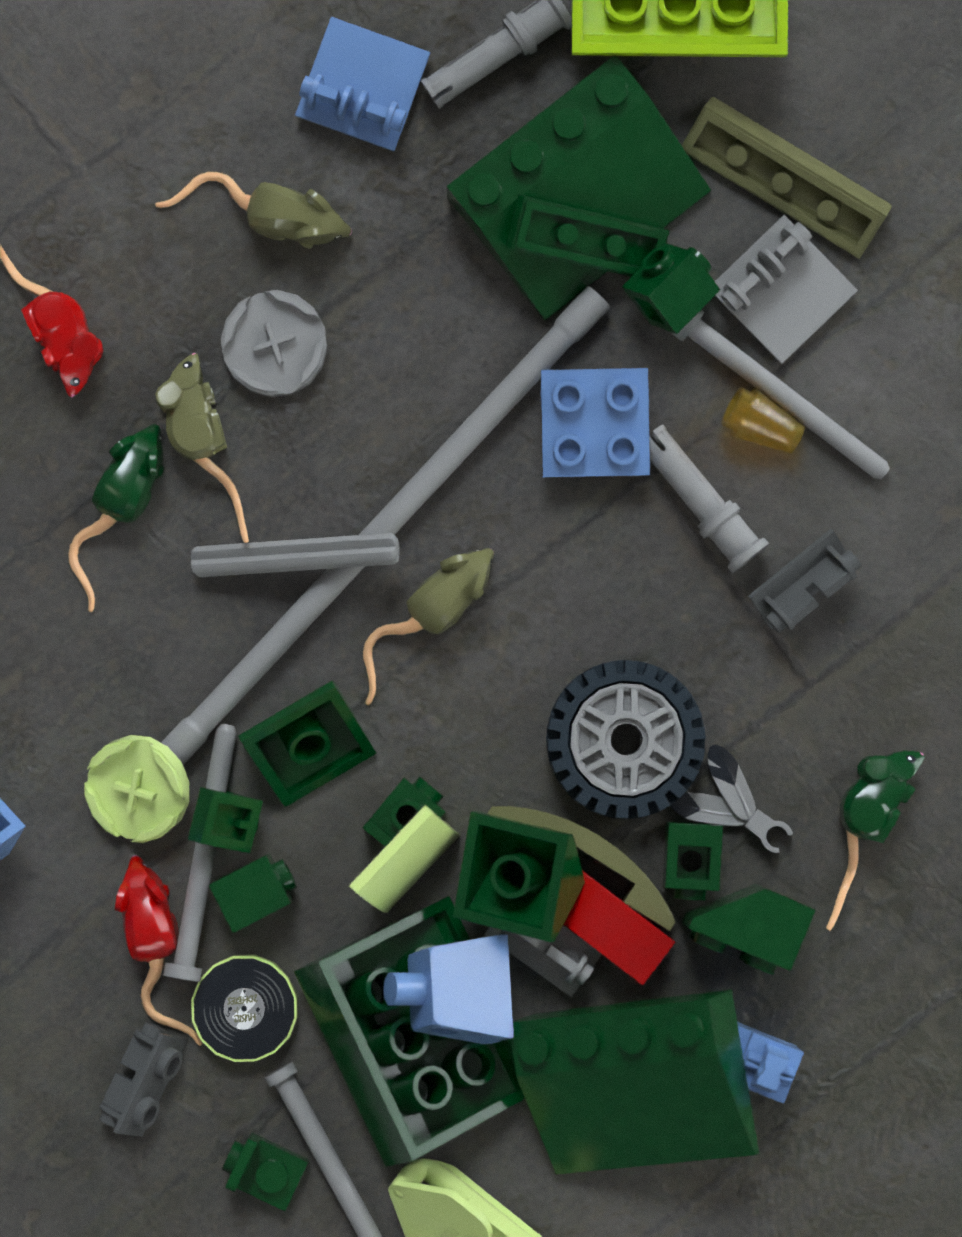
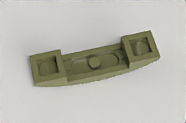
M491 806L487 814L573 834L577 848L632 881L621 899L624 903L670 931L675 920L658 889L630 858L598 834L564 817L527 807Z

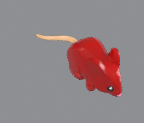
M0 244V259L11 278L20 287L38 296L21 311L37 343L40 342L41 346L45 347L41 353L47 366H51L54 371L59 370L68 396L74 397L86 385L91 376L93 366L103 355L104 349L101 340L89 332L86 315L77 300L65 293L53 292L25 279L18 272Z
M134 855L129 861L122 884L117 891L115 911L122 912L124 935L132 959L149 963L150 968L141 989L142 1006L146 1014L153 1021L188 1034L197 1045L201 1046L203 1044L191 1027L160 1014L151 1003L150 995L161 976L164 960L176 950L179 930L176 917L171 912L168 902L170 895L168 885L163 884L156 872L149 868L141 857Z

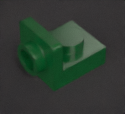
M200 787L187 840L250 853L254 836L259 826V816L263 801L233 792Z
M251 1132L245 1145L235 1140L221 1169L230 1174L225 1188L233 1192L237 1188L286 1211L309 1159Z

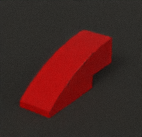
M582 870L585 884L564 925L632 978L644 985L675 944V941Z

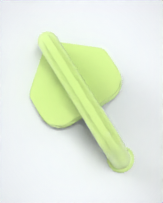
M426 1158L416 1159L401 1169L388 1188L405 1237H542L459 1169L448 1163ZM424 1180V1181H425L426 1183H428L429 1185L421 1184V1183H422V1181Z

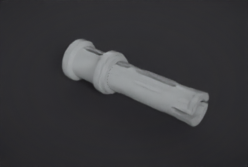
M536 0L517 14L510 11L505 15V19L502 20L504 26L427 78L421 79L422 85L427 89V93L438 109L444 107V104L518 54L522 53L524 56L528 54L533 55L537 52V45L562 28L570 30L572 28L571 15L561 0Z
M664 424L652 431V437L664 451H661L649 436L650 461L701 522L697 526L700 529L699 534L703 538L710 537L728 559L729 565L727 568L733 574L770 543L765 537L758 538L739 515L741 508L736 502L733 503L729 500L725 503L668 433Z

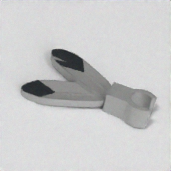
M718 744L711 745L708 750V767L723 797L687 792L670 805L671 808L683 818L696 822L727 826H742L746 824L744 827L761 840L766 850L772 853H780L779 847H773L768 843L766 838L767 832L770 828L778 826L783 828L787 835H793L791 828L786 823L774 821L760 810H756L752 793L733 755Z

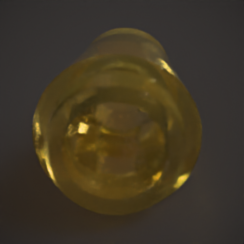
M742 387L733 395L721 421L722 426L731 430L730 435L773 449L783 450L788 454H791L796 449L805 429L804 425L796 422L793 417L757 389H753L750 392Z

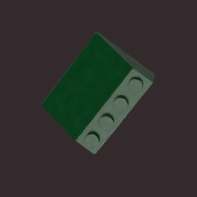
M617 56L611 57L446 186L448 200L544 321L548 320L576 298L587 286L590 287L609 271L505 247L518 194L664 229L711 192V189L650 97Z
M450 896L442 898L293 971L386 1167L412 1162L525 1099L516 1077L510 1039L492 1044H479L416 1032L411 1027L410 1006H390L385 1001L384 981L387 974L390 972L408 973L409 954L433 946L470 940L461 919L453 917L454 904Z
M732 989L534 1013L513 1021L514 1038H510L516 1077L556 1174L759 1154Z

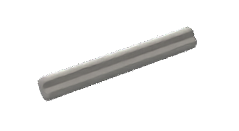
M392 533L196 546L191 551L192 572L198 577L392 565L399 561L400 546L398 538Z

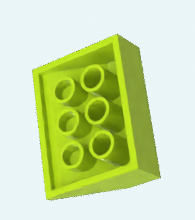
M571 0L572 55L788 56V0Z

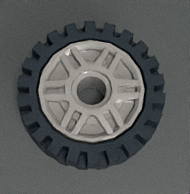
M617 660L602 663L586 670L565 687L557 698L548 720L546 746L554 775L566 793L577 803L602 816L618 819H635L660 812L676 802L688 790L699 773L703 762L706 736L700 709L692 694L677 678L669 672L649 663ZM621 724H629L635 727L640 735L638 749L629 755L617 753L611 744V734Z

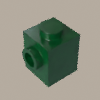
M664 243L661 247L647 254L641 263V268L622 286L651 325L674 334H678L721 290L709 274L712 270L711 264L698 250L692 247L686 250L668 243Z

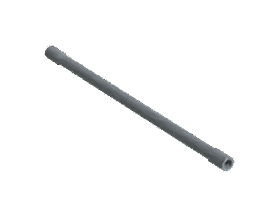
M587 286L556 319L554 326L359 535L392 533L395 535L541 379V370H549L574 343L580 341L610 309L609 304L594 289ZM365 566L326 569L193 713L182 719L161 743L168 746L184 765L206 742L209 733Z

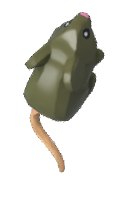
M219 172L199 174L174 197L155 204L158 208L175 205L201 184L207 181H217L223 183L232 199L242 209L247 211L249 227L266 238L283 241L287 238L299 242L305 248L311 249L314 244L329 243L338 238L348 237L352 233L351 227L330 206L328 201L311 188L306 194H303L288 187L261 182L254 189L252 195H247L231 177Z
M193 353L182 360L173 370L169 380L157 389L155 394L156 403L166 413V433L172 448L182 457L195 461L218 479L226 488L235 508L242 540L244 543H248L249 539L243 508L237 489L226 473L209 459L211 456L226 449L227 444L219 413H217L216 409H212V406L216 404L213 389L210 387L209 382L202 384L203 375L200 359L197 353Z
M484 548L457 554L439 562L441 568L424 580L407 600L406 604L411 618L405 622L378 627L369 635L363 648V660L369 683V693L365 702L367 706L371 704L376 693V674L372 651L377 640L385 635H406L422 629L432 634H441L459 620L464 610L474 600H478L483 596V589L488 582L494 557L493 549Z

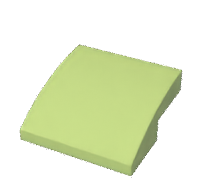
M424 806L349 886L371 905L384 913H388L460 835L446 821L439 818L428 806Z

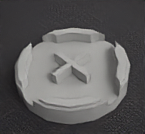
M281 290L264 291V293H258L239 302L227 317L221 336L224 361L234 379L249 391L268 397L292 395L310 385L322 369L328 349L325 326L314 307L298 295Z

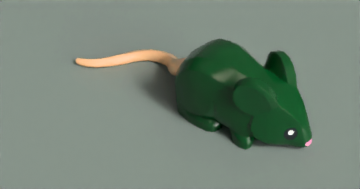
M151 424L134 435L121 439L109 450L113 459L101 476L92 497V503L102 515L95 523L82 529L75 535L68 553L69 564L88 596L89 612L94 610L95 596L91 584L78 561L79 547L83 541L102 534L117 521L131 523L145 511L151 499L150 490L155 480L165 470L164 466L161 465L163 463V446L161 442V427L158 424Z
M902 750L885 756L872 755L863 758L858 764L857 773L860 778L846 790L840 803V817L847 834L848 867L832 915L827 924V930L831 931L834 927L848 889L856 874L859 859V839L880 843L885 841L901 814L897 807L901 802L907 803L916 789L908 784L907 781L916 774L925 759L923 753Z

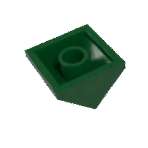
M334 681L328 682L238 735L241 743L284 807L377 754Z
M471 811L453 917L546 942H554L585 884L573 834L478 811Z

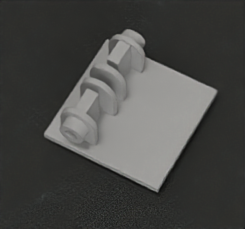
M785 215L715 281L721 289L715 296L781 364L858 291L810 242L812 235L807 228L799 222L794 225Z

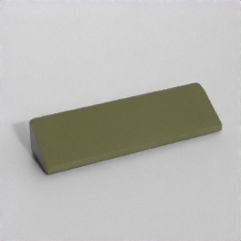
M711 97L706 103L682 144V147L690 157L858 259L865 252L892 207L887 201L714 97Z

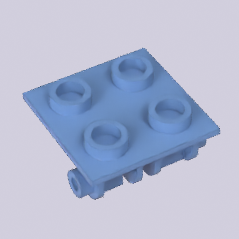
M331 17L309 76H305L299 92L301 100L295 116L395 152L430 52Z
M648 368L541 370L543 477L650 475Z

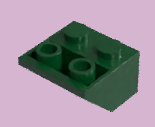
M753 884L685 912L682 923L689 929H692L689 938L693 939L694 942L722 954L726 945H730L741 950L738 959L742 960L743 963L774 975L777 966L791 971L816 910L767 888Z

